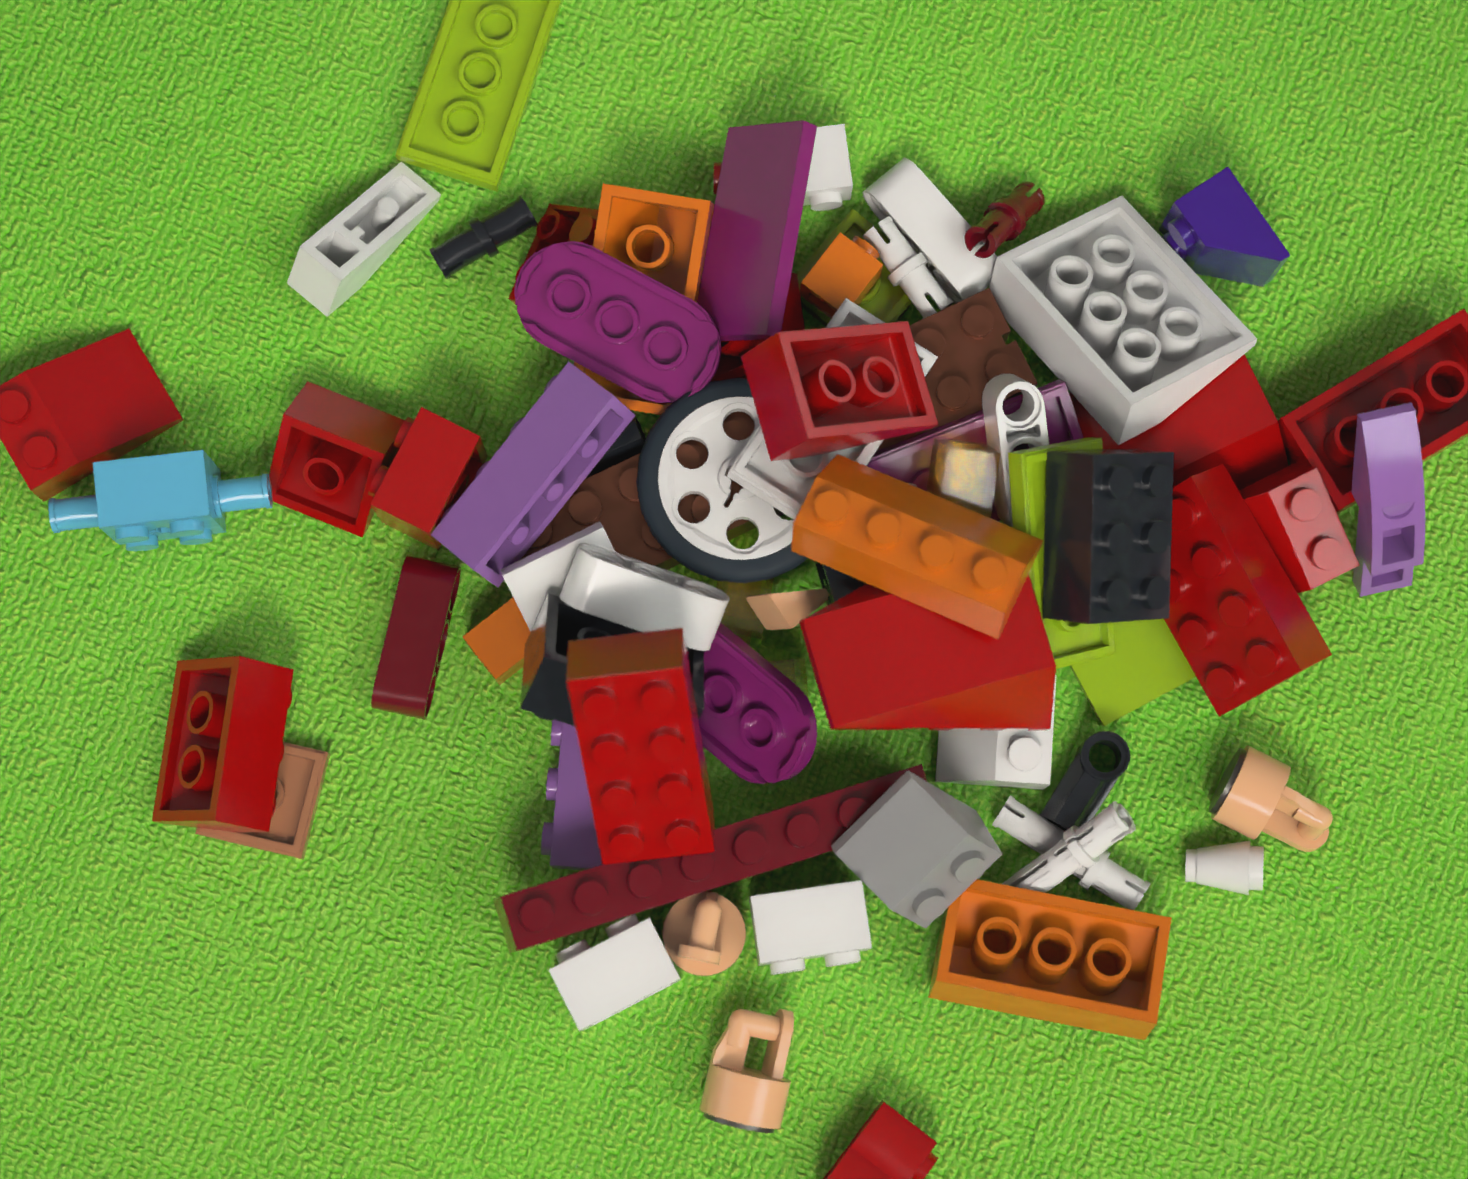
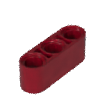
M406 556L374 683L371 701L372 708L424 720L427 718L457 597L461 567Z

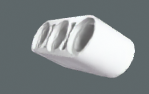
M904 157L863 191L866 203L881 221L891 216L894 224L916 254L922 252L928 260L925 266L954 303L971 297L990 285L997 255L993 253L988 258L976 257L975 253L984 245L982 242L971 251L967 249L964 236L971 226L911 160Z
M1001 374L993 377L986 384L982 394V406L995 509L1003 523L1013 527L1008 453L1012 452L1017 445L1022 443H1028L1029 448L1049 445L1044 400L1041 392L1034 385L1018 376ZM1021 389L1023 402L1020 408L1015 413L1005 415L1003 411L1005 396L1010 391Z
M580 544L578 546L559 596L564 603L577 610L641 632L683 628L686 647L700 651H708L710 649L730 599L720 589L704 582L590 544Z

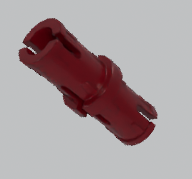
M1025 181L1019 183L1006 198H999L993 201L985 210L984 218L966 231L964 239L967 249L971 251L982 242L984 245L975 253V256L988 258L996 252V249L1004 241H1011L1018 237L1025 229L1026 221L1043 208L1045 198L1042 190L1039 188L1030 197H1027L1026 194L1035 184Z

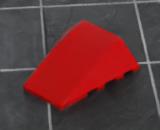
M1245 354L1161 423L1120 445L1111 438L1071 392L1069 393L1083 437L1102 438L1103 449L1174 452L1173 487L1193 475L1224 464L1238 490H1241L1289 466L1278 420Z
M1029 574L999 639L870 584L860 587L799 621L830 730H903L905 728L951 730L953 728H974L981 730L1028 729V731H1047L1051 729L1056 663Z

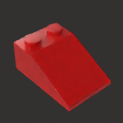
M908 321L777 332L741 356L770 461L822 455L931 429L939 425Z
M129 328L28 369L0 385V439L30 491L44 502L93 474V462L117 460L184 420Z

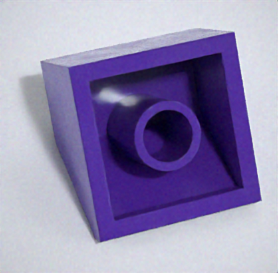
M1226 167L1174 201L1159 228L1162 233L1161 237L1196 274L1263 287L1272 281L1290 256L1229 167Z

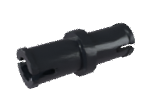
M520 195L516 200L486 218L479 220L477 216L468 221L471 225L469 228L429 250L442 273L448 279L452 274L486 254L490 258L499 254L498 247L530 228H535L538 223Z

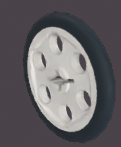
M737 377L712 381L701 391L689 396L691 391L684 394L667 407L647 434L639 455L636 485L640 509L651 534L668 555L692 572L717 581L749 583L768 580L798 567L808 558L791 551L794 520L780 518L772 505L744 487L739 493H735L729 507H724L731 495L732 481L726 474L760 426L747 378ZM737 411L750 415L755 424L752 435L740 441L728 437L723 429L725 418ZM687 440L700 441L708 450L707 461L697 469L683 467L676 458L678 447ZM690 494L703 496L710 505L708 517L699 523L684 521L679 515L678 505L685 496ZM736 520H749L757 527L759 537L750 548L738 549L728 541L727 529Z

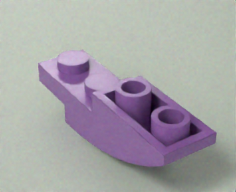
M1407 403L1357 415L1351 493L1359 507L1355 555L1360 565L1354 568L1353 583L1360 597L1411 586L1414 566L1424 563L1425 490L1423 463L1416 411L1412 403Z

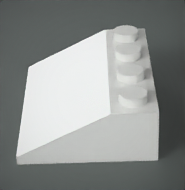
M1122 195L996 258L989 288L1005 320L1057 378L1066 383L1067 389L1118 445L1161 423L1254 347L1257 341V337Z

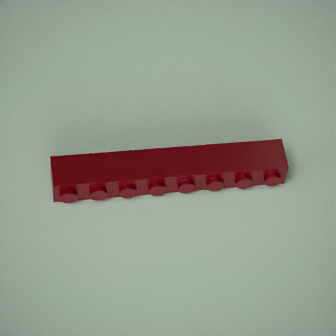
M922 764L714 829L715 852L599 865L493 899L509 953L833 851L831 845L907 770L927 781Z

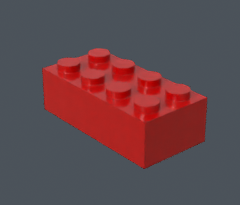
M1465 309L1450 316L1278 420L1288 461L1290 464L1297 462L1317 467L1337 514L1356 504L1351 491L1358 414L1412 403L1416 411L1422 463L1468 436V314Z
M1221 464L1193 475L1173 487L1169 618L1164 620L1220 717L1326 659L1332 653L1225 465Z
M683 628L568 641L566 681L602 865L715 852L714 808Z

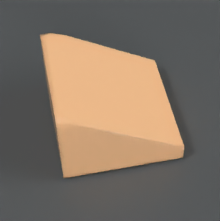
M826 589L754 595L748 596L746 600L766 630H781L794 628L799 624V621L809 616L825 603L830 594Z

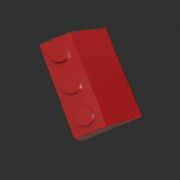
M243 656L177 661L152 822L229 832H269L271 818L276 808L275 790L279 764L284 755L283 737L287 711L292 702L291 685L294 669Z

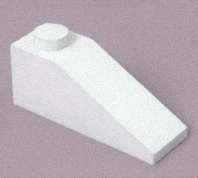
M400 162L299 247L287 284L328 317L368 281L437 204L441 194L403 162Z

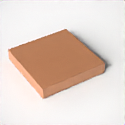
M283 742L284 755L279 764L275 790L276 808L271 818L269 832H229L197 828L195 834L304 860L330 753Z

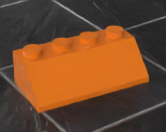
M603 183L593 247L697 303L714 204L709 200ZM574 362V366L614 395L629 410L661 415L672 404L652 402L641 398Z
M837 454L816 476L793 522L791 551L999 639L1038 555L1043 540Z
M977 879L944 912L928 998L1145 1040L1157 1024L1171 917Z

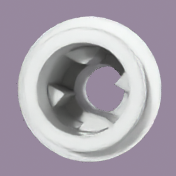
M1250 841L1197 849H1186L1185 882H1196V884L1249 895V890H1263L1264 846H1250Z

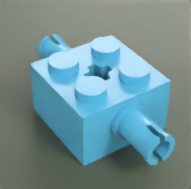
M204 450L93 462L96 495L63 499L51 498L48 501L49 521L54 533L99 527L119 545L125 544L127 551L156 549L159 547L158 540L179 538L182 545L209 543L213 541L212 534L226 533L225 512L273 507L272 488L268 474L221 480L220 469Z

